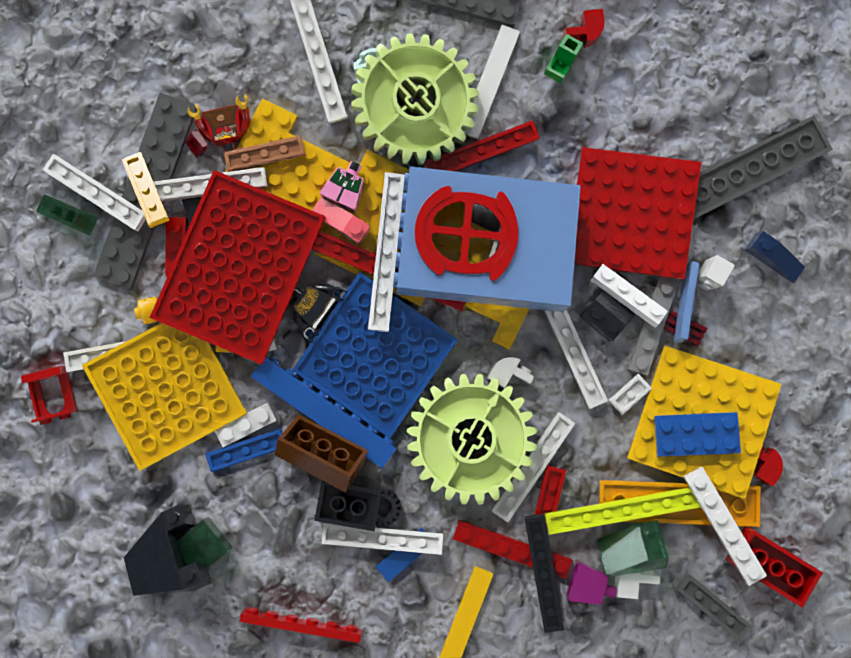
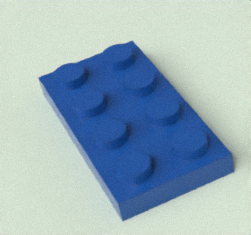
M738 412L654 416L657 456L741 453Z

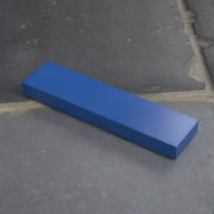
M282 428L205 453L210 471L214 472L275 452L277 440L283 433Z

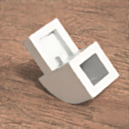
M508 357L494 364L487 379L491 381L493 378H497L499 386L505 388L512 375L528 384H531L534 376L530 375L532 371L526 367H517L520 359Z
M636 562L625 564L618 570L615 577L616 596L638 599L639 583L660 584V576L650 568H642V571H640V565Z

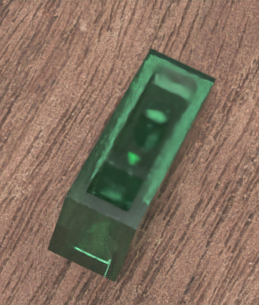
M45 194L36 212L89 236L98 220L97 217Z

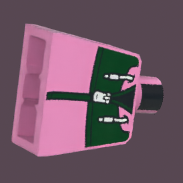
M351 161L347 171L338 167L321 190V197L356 213L364 186V179L358 176L362 166Z

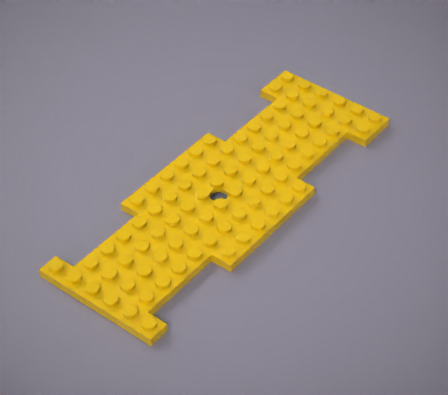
M262 98L251 119L248 131L243 135L237 149L295 137L290 133L298 116ZM303 140L306 156L254 167H265L268 188L262 190L313 210L321 198V190L335 170L339 167L347 171L350 162ZM367 149L360 163L362 167L358 174L359 177L364 179V186L357 211L355 213L342 206L339 207L371 227V231L361 246L324 222L320 231L376 254L385 172L405 175V173H409V169ZM458 202L446 206L436 214L433 223L437 226L463 227L465 204ZM471 222V228H472V229H474V230H482V231H489V230H487V229H485V228H483V227H481V226H479V225H477V224ZM437 233L432 235V242L435 248L444 257L454 262L460 260L462 244L460 236ZM470 238L468 262L474 264L488 259L495 240ZM315 253L316 256L355 275L361 272L372 281L374 280V276L320 253ZM393 288V293L396 295L397 289ZM398 295L420 307L425 297ZM473 302L465 303V307L499 323L492 342L510 350L529 308Z

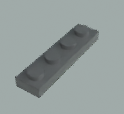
M689 573L676 586L675 589L739 642L752 628L751 624Z

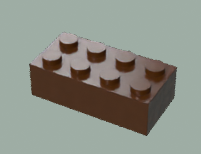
M298 414L278 438L275 456L346 492L364 467L369 450Z

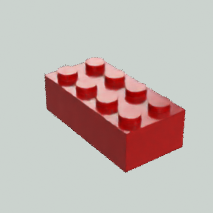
M744 526L741 533L767 575L759 580V582L803 608L823 572L755 530ZM728 554L725 558V561L736 567L730 555Z

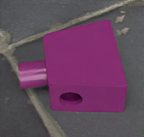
M576 559L566 597L569 601L601 605L604 596L615 598L617 587L607 584L609 577L605 573Z

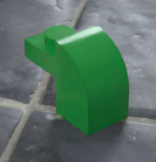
M566 34L547 66L544 75L561 84L583 43Z

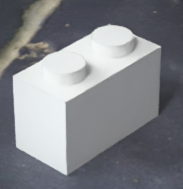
M718 255L705 260L698 272V286L708 291L709 289L713 290L722 287L735 265Z

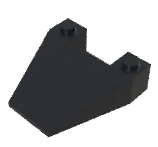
M178 504L161 512L123 557L133 596L193 592L212 584L207 564L194 562L184 567L175 535L196 526L190 507Z

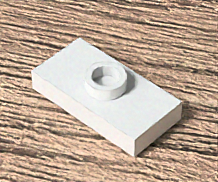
M637 374L608 401L623 415L652 388L640 374Z

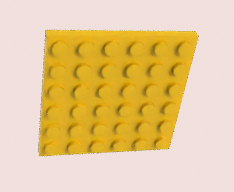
M163 323L82 365L139 471L248 413L211 344Z
M664 345L650 385L652 389L648 392L627 459L682 478L695 469L703 467L715 489L746 499L782 384ZM738 412L741 453L657 456L654 416Z

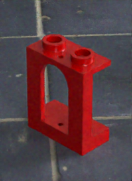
M57 366L21 376L22 384H28L36 419H32V423L39 422L40 425L52 423L53 418L59 417V420L71 418L72 413L78 412L69 373L66 372V366ZM58 377L64 399V408L61 412L52 414L46 408L40 381Z

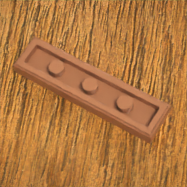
M301 135L223 152L228 172L306 156Z

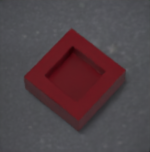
M197 129L190 132L185 142L196 158L203 156L209 145L205 137Z

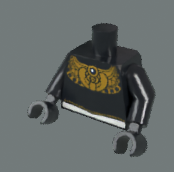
M314 284L312 287L308 285L304 291L298 287L295 288L292 298L296 301L292 307L294 310L293 317L298 328L303 332L304 337L308 341L313 342L311 340L313 334L319 336L318 329L335 307L338 300L343 301L340 295L343 292L347 293L346 290L329 284Z

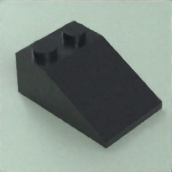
M616 272V274H618L620 277H622L624 280H626L628 283H630V282H629L626 278H624L619 272ZM602 289L579 317L608 342H611L626 327L635 313Z
M322 480L314 521L375 532L382 491L351 484L348 490L344 492Z

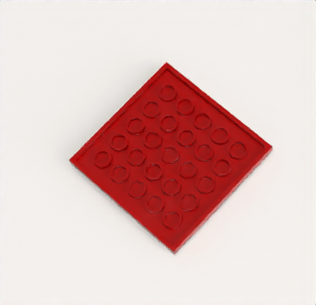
M582 147L577 185H580L574 265L600 268L604 264L609 269L615 271L684 280L702 162Z

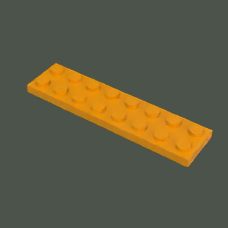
M599 480L598 504L688 488L689 486L687 483ZM750 485L746 499L717 490L737 526L760 527L761 486ZM701 507L622 521L711 525Z

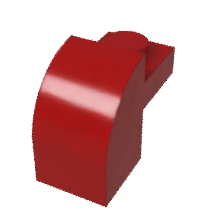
M603 9L584 10L580 18L581 26L566 28L563 38L568 34L580 42L583 41L584 48L595 44L605 25Z
M762 446L753 476L766 485L774 487L782 474L783 461L780 454L774 448L767 447L765 450Z

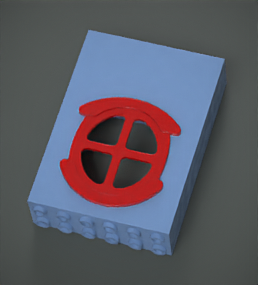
M410 167L409 173H405L403 191H407V193H403L401 210H405V213L401 212L399 230H403V233L399 232L397 246V249H401V253H396L395 269H399V273L394 272L393 288L397 289V295L564 312L571 306L580 185ZM458 202L465 204L463 227L437 226L433 223L436 214L446 206ZM474 204L484 206L497 217L501 225L499 232L474 230L471 228ZM433 234L455 235L462 238L461 254L458 262L447 259L435 248L432 242ZM470 238L492 239L499 242L498 250L490 258L474 264L468 262Z

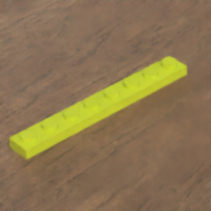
M690 487L544 514L547 531L551 535L694 509L701 506Z

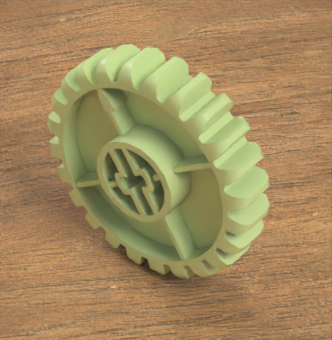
M407 34L405 43L401 45L398 38L392 37L389 50L382 44L377 45V58L367 55L364 58L367 69L359 68L356 71V77L361 83L353 84L352 93L359 98L352 101L351 108L356 112L362 113L355 118V124L357 126H368L363 132V139L370 140L375 137L376 141L373 149L378 152L386 146L388 148L387 159L392 160L397 153H401L402 163L406 165L411 155H415L418 165H423L426 154H429L430 158L437 162L441 157L440 149L445 153H453L455 150L453 141L462 144L466 140V135L462 129L472 130L474 127L473 120L468 116L476 115L479 111V107L471 103L479 96V91L475 88H469V86L476 77L472 73H463L468 65V61L464 59L456 62L454 59L458 50L453 47L444 52V41L441 39L437 40L434 46L430 45L429 36L423 34L420 43H415L414 36ZM428 92L432 96L433 104L427 99ZM396 95L403 101L402 109L398 105ZM411 96L413 98H415L416 96L420 97L421 99L419 101V104L417 103V101L414 104H411Z
M461 374L459 386H455L450 378H446V391L442 392L437 387L432 386L431 393L434 400L431 402L428 399L420 398L419 402L425 409L424 413L412 412L411 417L419 422L418 427L407 429L408 434L417 437V441L408 444L407 449L419 452V456L414 458L411 464L412 466L424 465L425 469L419 476L420 480L423 481L433 477L435 480L431 486V491L436 492L444 486L446 488L445 499L448 501L452 499L456 492L460 493V500L463 505L467 504L470 495H475L477 503L482 505L485 493L487 492L497 501L500 498L498 488L502 486L508 492L514 491L510 479L514 477L523 481L525 475L519 467L521 465L532 466L534 463L529 457L525 456L526 451L537 449L536 444L527 441L528 436L537 433V428L526 427L524 423L533 414L532 412L520 413L518 409L523 405L524 398L520 397L511 401L509 397L512 394L513 387L508 386L502 392L498 391L499 380L497 378H493L488 386L484 385L482 374H477L474 384H469L467 376ZM466 419H475L470 430L465 428L461 432L460 440L463 442L458 451H456L452 439L454 431L460 432L456 426ZM478 420L482 421L484 425L477 435L480 443L478 445L473 443L466 457L462 456L460 452L467 441L463 437L465 432L471 434ZM488 426L492 440L490 447L484 444L483 447L487 449L485 454L477 458H469L474 448L478 450L482 447L484 438L481 436Z

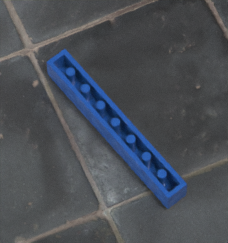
M273 356L270 359L266 357L263 365H258L251 375L253 379L322 427L369 450L367 458L383 469L397 448L394 446L395 441L387 436L383 438L378 435L379 430L372 425L365 426L361 423L363 419L354 413L350 415L345 412L346 407L340 403H332L328 400L330 396L321 390L318 393L312 389L314 385L305 379L303 381L296 377L297 373L292 371V369L287 368L285 370L280 366L281 362Z

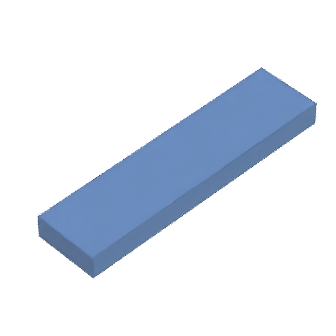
M692 261L686 267L674 342L681 343L687 340L689 336L699 271V263Z

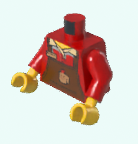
M246 94L244 96L245 102H241L239 95H237L235 99L237 105L201 112L202 115H199L200 107L195 104L198 110L196 113H192L189 107L187 111L189 116L194 117L193 121L198 131L216 146L223 145L224 152L236 150L235 142L241 141L251 123L249 107L246 106L249 97Z

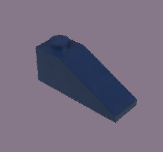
M764 231L756 233L745 248V251L792 283H795L805 268L787 248Z

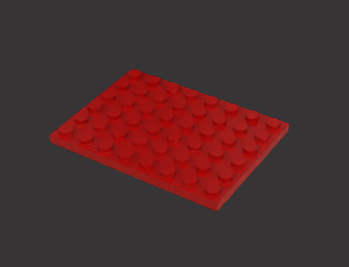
M213 170L149 318L263 365L323 225L325 216Z

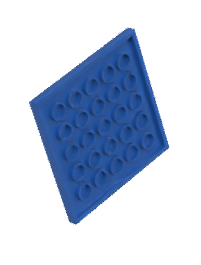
M359 272L347 289V293L341 298L343 301H339L319 330V336L316 335L313 342L310 343L292 371L391 438L458 339L393 294L389 331L368 330L373 281Z

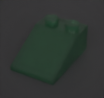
M209 516L177 541L184 567L194 562L207 564L209 568L233 548Z
M658 520L637 523L597 539L606 577L667 568L669 555Z

